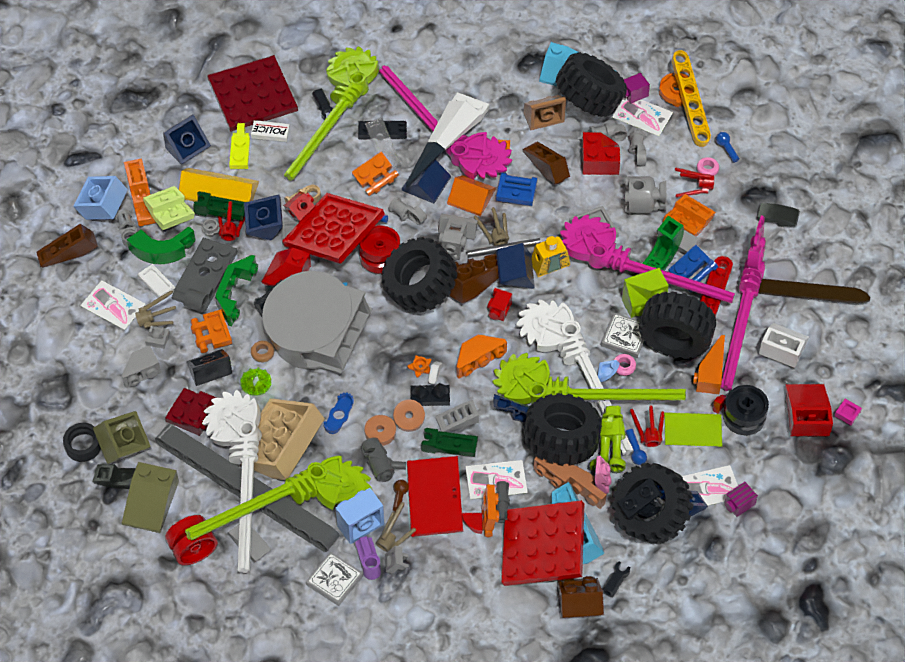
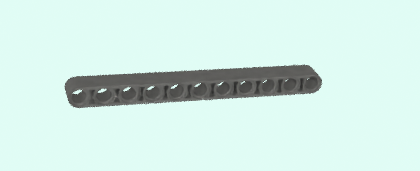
M167 424L156 436L155 441L163 449L241 498V468L172 424ZM255 477L253 478V498L272 490L271 487ZM286 497L258 509L323 552H327L340 536L333 527Z

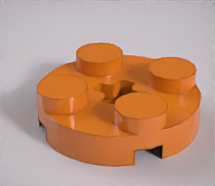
M673 73L667 74L661 79L659 95L666 102L673 104L675 107H680L683 105L680 91L674 90V87L678 88L676 77ZM680 73L681 77L683 78L689 77L686 74ZM685 87V88H684V90H685L686 93H688V94L693 93V89H692V88H690V87Z

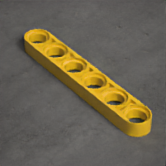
M678 50L674 53L671 60L693 141L697 146L704 147L709 143L711 133L689 56L685 51ZM681 56L685 61L680 63L675 57ZM680 72H687L689 77H681ZM685 87H690V88H692V89H693V93H691V94L686 93L685 90H684V88H685ZM689 103H695L698 108L691 109ZM693 119H700L702 121V124L696 125L693 122ZM703 134L706 136L707 140L701 141L698 139L697 135Z

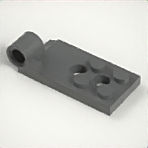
M203 237L178 281L171 298L182 302L184 307L199 312L206 311L218 290L227 266L232 264L238 253L237 248ZM210 257L217 258V260L213 262L208 261ZM203 271L209 272L207 276L200 275Z

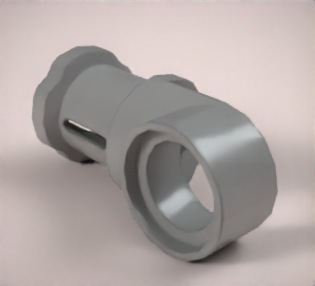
M606 123L604 126H589V132H601L616 142L622 141L627 137V131L622 124L609 126Z
M635 130L629 134L631 140L629 151L637 154V165H646L645 145H643L646 135L642 131Z
M399 197L394 198L388 207V210L398 214L401 220L409 218L417 225H421L427 219V215L421 208L407 206Z
M120 209L117 211L115 219L119 223L118 228L122 243L128 247L125 238L129 235H134L137 229L135 223L131 220L130 210Z

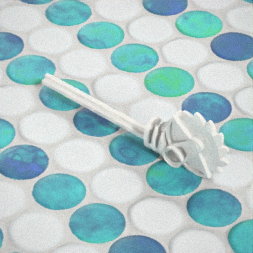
M543 300L538 301L539 305L527 304L528 309L519 312V316L523 318L516 323V326L522 327L520 337L527 335L529 345H532L535 341L537 343V351L549 352L558 349L561 352L560 356L563 358L565 365L579 363L591 389H604L589 359L591 353L586 348L587 344L584 342L580 332V325L574 321L569 307L563 302L558 307L554 301H551L550 305H548ZM597 400L603 414L605 413L606 406H612L609 400ZM627 436L624 440H621V452L623 455H629L630 452H633Z
M236 390L234 396L228 392H223V398L212 399L211 401L214 405L204 410L208 415L202 424L208 425L206 433L208 436L212 435L210 439L213 443L221 446H231L229 449L231 453L229 462L242 464L240 504L253 499L254 463L258 461V445L262 437V433L258 428L261 411L254 398L251 400L249 394H246L243 398L241 393ZM252 512L240 518L238 572L243 573L250 571Z

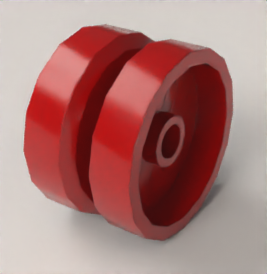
M376 225L359 243L360 262L366 270L373 273H382L383 266H386L385 261L387 257L392 255L391 252L394 249L399 248L400 237L398 233L388 226Z
M192 515L181 519L166 532L165 540L169 548L173 550V555L180 565H191L204 560L218 545L212 531L196 539L188 540L185 530L205 521L206 519L201 515Z

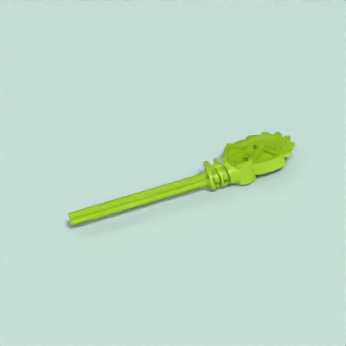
M359 46L356 50L346 47V52H336V57L328 60V63L331 65L326 69L327 77L336 86L334 91L331 92L330 98L336 103V106L284 174L288 180H294L346 108H352L358 98L368 92V84L379 72L378 60H376V56L371 57L369 49L363 52V49Z
M524 353L516 358L515 354H512L508 362L501 360V370L494 369V374L498 379L492 381L495 386L500 387L497 390L498 394H502L505 398L522 404H532L541 397L545 398L546 395H556V393H562V395L572 394L573 397L579 396L584 400H686V389H572L569 387V376H565L564 381H560L559 376L556 381H553L546 360L544 359L539 362V357L528 358V353Z
M333 456L321 463H311L306 470L295 474L293 477L286 478L285 484L186 529L185 533L188 540L196 539L288 495H291L298 504H302L304 500H310L311 497H317L324 506L333 510L336 504L344 500L348 501L355 497L359 491L371 488L367 483L371 478L361 473L364 469L363 467L351 466L352 461L342 463V456Z

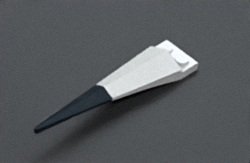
M457 92L452 101H449L406 182V188L449 146L483 119L489 110L488 103Z

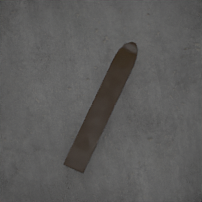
M762 279L758 294L847 303L870 302V296L867 292L854 287Z

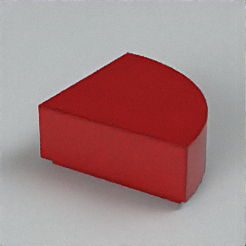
M722 394L716 397L713 404V412L717 414L721 412L725 406L727 396Z
M462 513L464 524L474 533L482 534V513Z

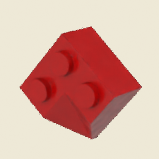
M583 132V175H619V144L601 132Z

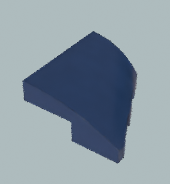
M494 394L493 407L496 410L513 413V420L526 423L527 411L530 406Z

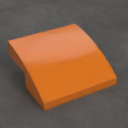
M685 194L676 201L674 208L664 216L663 222L667 216H670L684 225V230L697 237L712 220L716 212Z

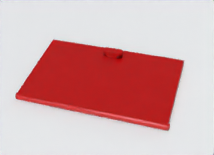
M458 456L408 460L411 529H416L411 537L464 532Z

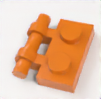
M382 151L352 171L353 176L362 188L368 184L370 185L365 190L368 196L374 192L378 193L381 191L380 188L388 183L391 184L399 176L396 170L391 173L388 172L393 167ZM383 175V178L381 180H379L378 182L374 181L375 179Z
M221 309L203 314L204 321L199 322L197 318L191 319V330L196 336L195 342L197 347L200 348L201 353L208 351L207 345L212 343L214 349L232 344ZM207 329L209 335L203 336L202 331Z
M489 484L486 485L482 504V514L484 515L482 529L485 531V537L493 536L492 530H494L495 522L498 523L499 510H496L498 493H495V485Z

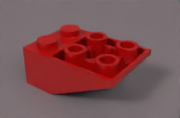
M785 384L790 436H830L833 418L825 385Z

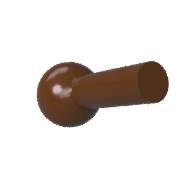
M397 480L393 485V490L396 493L393 505L394 512H396L403 501L404 494L408 492L409 485L405 480Z

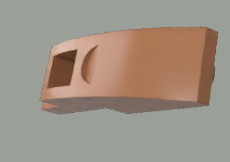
M538 457L534 459L535 472L547 478L554 487L559 488L569 482L574 492L586 498L590 505L596 506L599 509L605 505L607 494L595 486V477L575 465L564 464L562 466L554 462L553 464L548 463L547 460H541Z

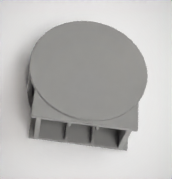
M305 271L287 277L273 288L265 301L262 320L276 352L287 363L303 369L323 368L342 374L371 314L372 308L366 302L364 297L365 291L345 286L340 280L330 274L320 271Z

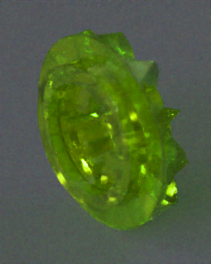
M259 367L257 369L250 368L249 371L243 372V376L240 378L241 388L249 395L264 394L271 386V376L267 373L266 369L262 370ZM258 376L259 381L254 386L253 380Z

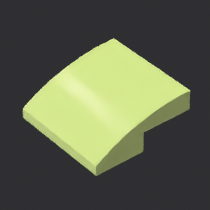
M175 186L143 197L148 211L162 230L194 218V212L184 202L185 196Z

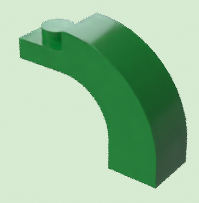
M667 216L657 229L658 238L656 244L642 264L665 271L673 260L684 235V225L670 216Z
M189 226L175 237L164 241L150 238L141 229L127 239L129 251L144 262L169 264L186 257L185 249L191 247L196 240L194 230Z

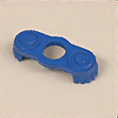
M343 392L338 396L335 407L330 410L329 418L323 424L327 433H338L343 423L348 420L349 412L354 404V398L350 393ZM336 411H342L345 414L342 419H336L333 415Z

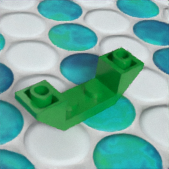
M250 255L228 265L216 292L217 307L219 310H222L228 326L232 327L240 314L237 301L231 300L232 287L236 286L238 278L251 281L253 274L256 275L258 264L256 263L255 255Z

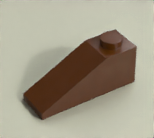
M538 141L523 149L524 154L541 174L552 183H562L570 177L566 158Z
M80 223L36 253L40 267L44 268L84 256L98 247L94 232Z

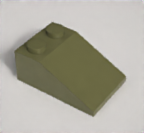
M138 462L131 480L122 525L161 533L179 483L177 470Z

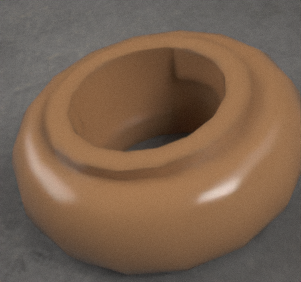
M258 341L251 347V356L258 362H267L274 356V347L268 341ZM260 349L268 350L265 354L257 353Z

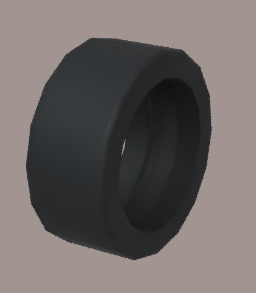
M86 422L77 423L66 430L63 436V445L67 455L72 460L87 462L94 459L100 453L101 447L93 430L95 426ZM87 434L94 438L93 445L85 450H76L71 446L72 440L79 435Z

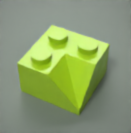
M660 268L624 279L622 302L631 318L642 316L645 304L652 296L668 292L669 285Z

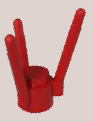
M675 168V171L681 172V177L697 179L698 187H701L699 190L676 194L677 198L685 194L688 196L700 193L708 194V190H713L714 175Z
M231 201L228 203L227 222L224 225L222 217L218 216L219 236L226 241H233L236 237L240 236V230L245 221L244 217L243 221L240 220L238 227L235 226V223L231 222Z
M649 406L650 427L643 433L634 410L630 409L640 435L641 443H645L647 447L659 446L663 441L664 411L660 414L657 431L654 425L653 406Z

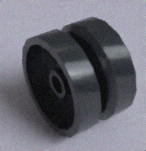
M741 385L730 390L726 397L723 411V420L729 430L744 436L759 432L766 422L769 408L766 394L761 389L752 385Z

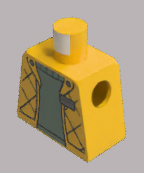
M550 236L546 241L535 245L531 259L537 277L570 266L568 251L560 237Z

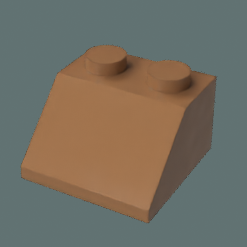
M555 95L524 103V116L530 131L565 122L566 98Z

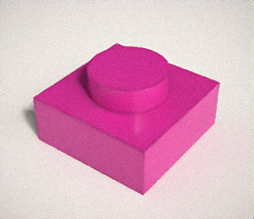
M844 399L834 416L852 426L861 413L862 408Z

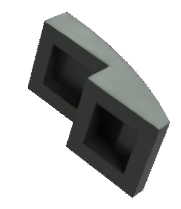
M761 203L757 218L759 221L762 215L765 217V222H777L779 227L797 226L800 211L785 205Z
M98 464L92 482L106 487L130 489L131 480L136 468H118L115 464Z

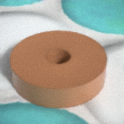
M410 399L401 401L394 409V422L403 431H416L423 425L425 420V412L422 405ZM411 413L413 416L412 418H406V414Z
M373 416L365 424L366 439L378 438L382 446L391 443L396 436L395 422L388 416Z

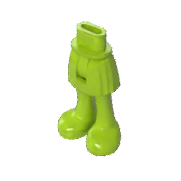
M606 406L605 413L602 415L599 456L609 464L612 472L619 473L626 469V462L621 458V440L626 438L623 415L621 414L620 406ZM610 441H612V458L609 460ZM596 459L590 461L589 466L593 471L596 468Z

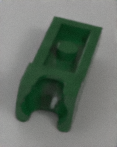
M197 192L198 201H195L193 204L195 214L202 216L209 214L227 218L228 203L231 201V219L244 220L245 202L211 196V193Z
M433 428L424 429V439L426 440H423L421 443V450L423 452L434 454L440 452L475 457L478 436L442 432Z

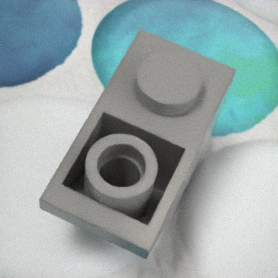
M150 345L131 354L122 373L125 388L135 386L139 382L148 378H154L161 373L160 364Z

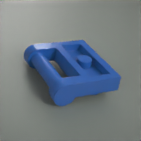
M501 172L496 201L532 206L538 178L532 177L530 179L510 176L507 173Z
M695 245L668 271L685 278H690L706 263L707 266L692 278V280L700 282L712 270L715 271L718 265Z

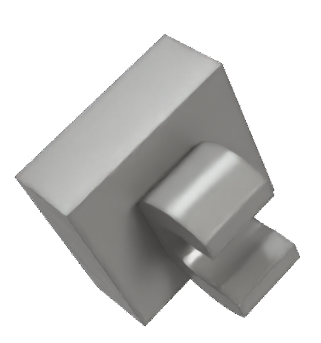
M151 326L145 340L146 345L165 349L170 330Z
M394 546L385 554L387 573L393 574L398 569L405 570L409 567V564L403 563V560L408 558V554L402 553V547Z

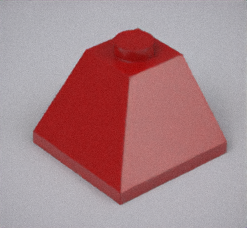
M293 247L276 252L261 281L262 284L276 285L280 280H284L291 275L309 271L311 267L310 254Z

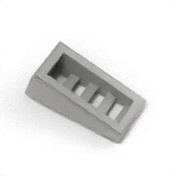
M473 400L462 403L435 416L442 432H450L479 423V413ZM451 417H455L456 422H453ZM444 419L448 420L449 425L446 426Z

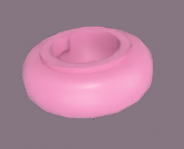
M705 157L698 162L697 171L702 174L715 176L719 171V164L715 159ZM709 165L712 169H705L704 166Z
M620 354L614 358L619 363L626 362L630 365L626 368L619 365L616 371L617 374L628 376L635 371L636 361L632 356Z

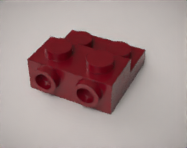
M183 388L167 413L165 421L201 436L202 432L206 431L208 425L202 424L208 415L204 410L214 405L211 400L217 397L202 391L196 393Z

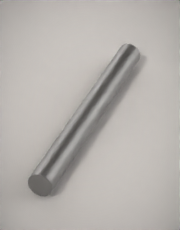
M540 238L467 250L466 253L467 258L493 254L496 253L497 249L524 243L526 248L533 247L541 243Z

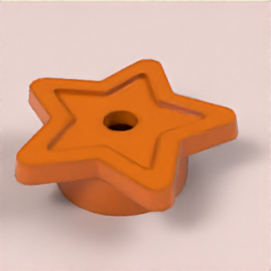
M416 355L413 363L407 367L415 371V375L418 378L423 373L430 374L429 365L431 359Z

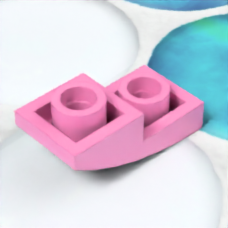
M597 456L595 484L597 488L607 494L609 493V485H611L610 466L601 456Z

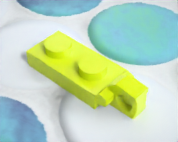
M238 123L237 133H233L231 137L230 169H248L250 136L249 133H245V123Z

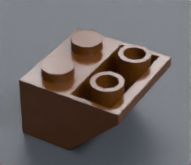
M586 576L583 579L574 580V578L557 581L562 618L604 615L603 590L598 578Z

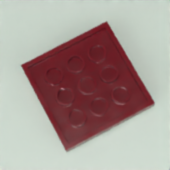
M275 55L207 75L230 132L237 130L238 123H245V127L253 125L254 120L268 121L298 111L296 101Z

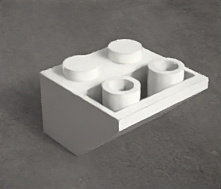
M773 323L769 326L762 340L759 354L795 368L809 336Z

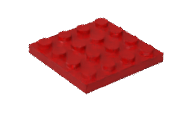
M326 193L282 242L285 247L303 250L311 255L341 264L383 218L385 213L381 208Z
M582 500L507 510V520H505L502 564V584L504 586L582 577L585 504Z

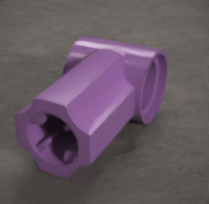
M361 537L355 542V546L363 568V575L369 580L377 579L381 574L380 558L377 556L372 537Z

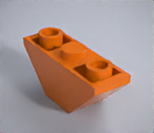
M478 334L462 343L457 363L458 379L470 375L479 367H485L495 358H501L507 352V341L502 338Z

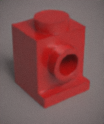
M301 191L283 205L293 219L301 221L315 207L312 203L314 198L308 192L305 194ZM304 202L305 206L301 209L300 205Z
M494 288L493 298L488 303V309H490L488 315L491 319L504 322L512 305V293Z

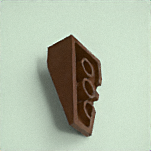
M497 254L486 255L483 260L467 259V263L463 264L455 262L457 266V279H454L456 284L454 289L450 290L451 294L449 296L458 302L465 303L477 297L499 278Z

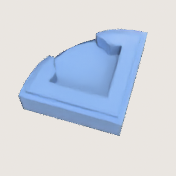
M617 360L600 362L597 375L600 382L608 380L615 374L620 364Z

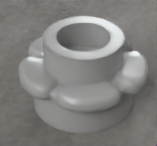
M209 218L203 222L201 229L206 235L213 236L219 232L220 227L215 219Z

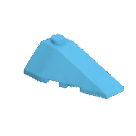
M551 42L545 55L539 82L557 86L556 76L567 58L578 51Z
M569 482L552 491V504L579 501ZM584 511L583 564H588L603 555L604 550Z

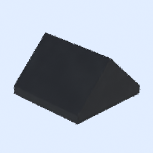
M223 349L186 361L196 386L233 374L230 357Z

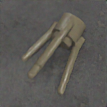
M492 207L496 228L492 230L491 235L476 215L474 216L490 244L494 243L496 246L508 243L506 213L502 214V229L496 210Z
M169 291L146 306L138 308L139 312H136L135 315L140 327L148 328L174 323L173 321H151H154L155 316L175 310L176 306L153 313L151 310H148L173 294V291Z
M401 502L396 512L391 513L380 537L375 542L385 552H388L394 546H399L416 531L415 528L411 529L396 542V536L390 532L404 507V502Z

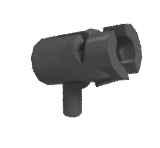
M378 438L367 439L361 444L363 446L361 450L365 458H368L367 463L370 465L378 481L387 482L391 480L395 473L394 469L406 470V462L393 461L387 457V451Z

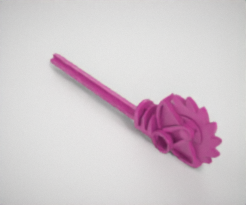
M383 65L379 73L433 132L438 121L388 66ZM487 132L476 133L469 137L463 134L445 150L451 157L452 164L460 167L461 171L473 180L477 174L485 179V174L497 177V172H506L507 168L505 166L512 163V159L508 158L512 150H505L506 142L502 141L499 144L495 136L491 140L488 139Z
M587 214L579 220L577 216H574L572 224L565 222V230L560 231L561 236L564 238L562 242L566 246L568 255L578 260L588 261L593 268L612 267V270L619 269L621 273L628 270L638 274L657 269L630 260L631 248L629 247L625 251H622V245L616 249L615 227L610 228L608 223L600 222V217L589 219ZM661 270L669 284L729 303L733 302L735 296L733 292Z
M762 215L758 222L755 236L751 238L748 259L745 261L739 285L742 298L721 382V389H724V391L732 390L754 297L758 296L761 280L764 276L765 262L763 257L766 240L763 237L765 217Z

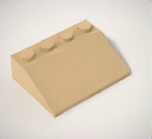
M269 399L261 412L258 425L262 437L258 445V461L254 462V471L280 480H286L291 475L325 419L314 404Z

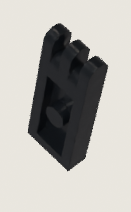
M358 121V140L407 138L406 121Z

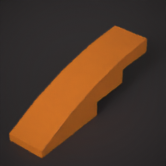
M142 158L124 162L138 225L144 226L156 223L143 201V197L150 195Z

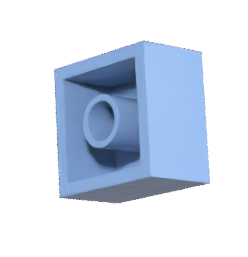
M116 176L88 177L73 207L86 220L114 219L128 189Z
M371 488L359 491L355 497L348 501H342L336 507L337 527L349 544L354 543L359 538L384 525L383 504Z

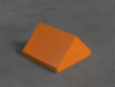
M464 175L455 177L447 204L481 217L496 187L473 180Z

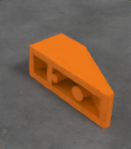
M725 335L719 337L700 363L698 373L694 372L693 384H697L696 392L720 393Z

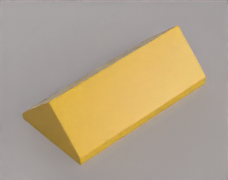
M186 168L181 171L179 191L185 196V200L194 202L198 201L197 192L199 191L211 193V196L249 202L254 199L259 181Z

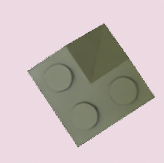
M136 411L103 421L93 427L107 464L120 461L151 447Z

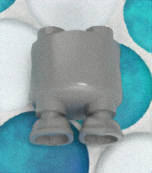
M626 176L625 213H651L652 211H658V209L666 211V181L660 182L658 189V187H655L654 179L650 176Z

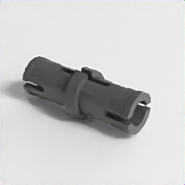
M499 481L496 483L498 493L496 510H499L498 523H505L508 506L510 505L508 496L509 483Z

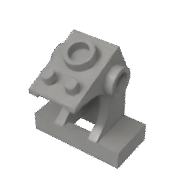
M441 213L438 231L440 233L439 243H442V247L454 260H460L461 248H465L467 238L475 239L478 220Z

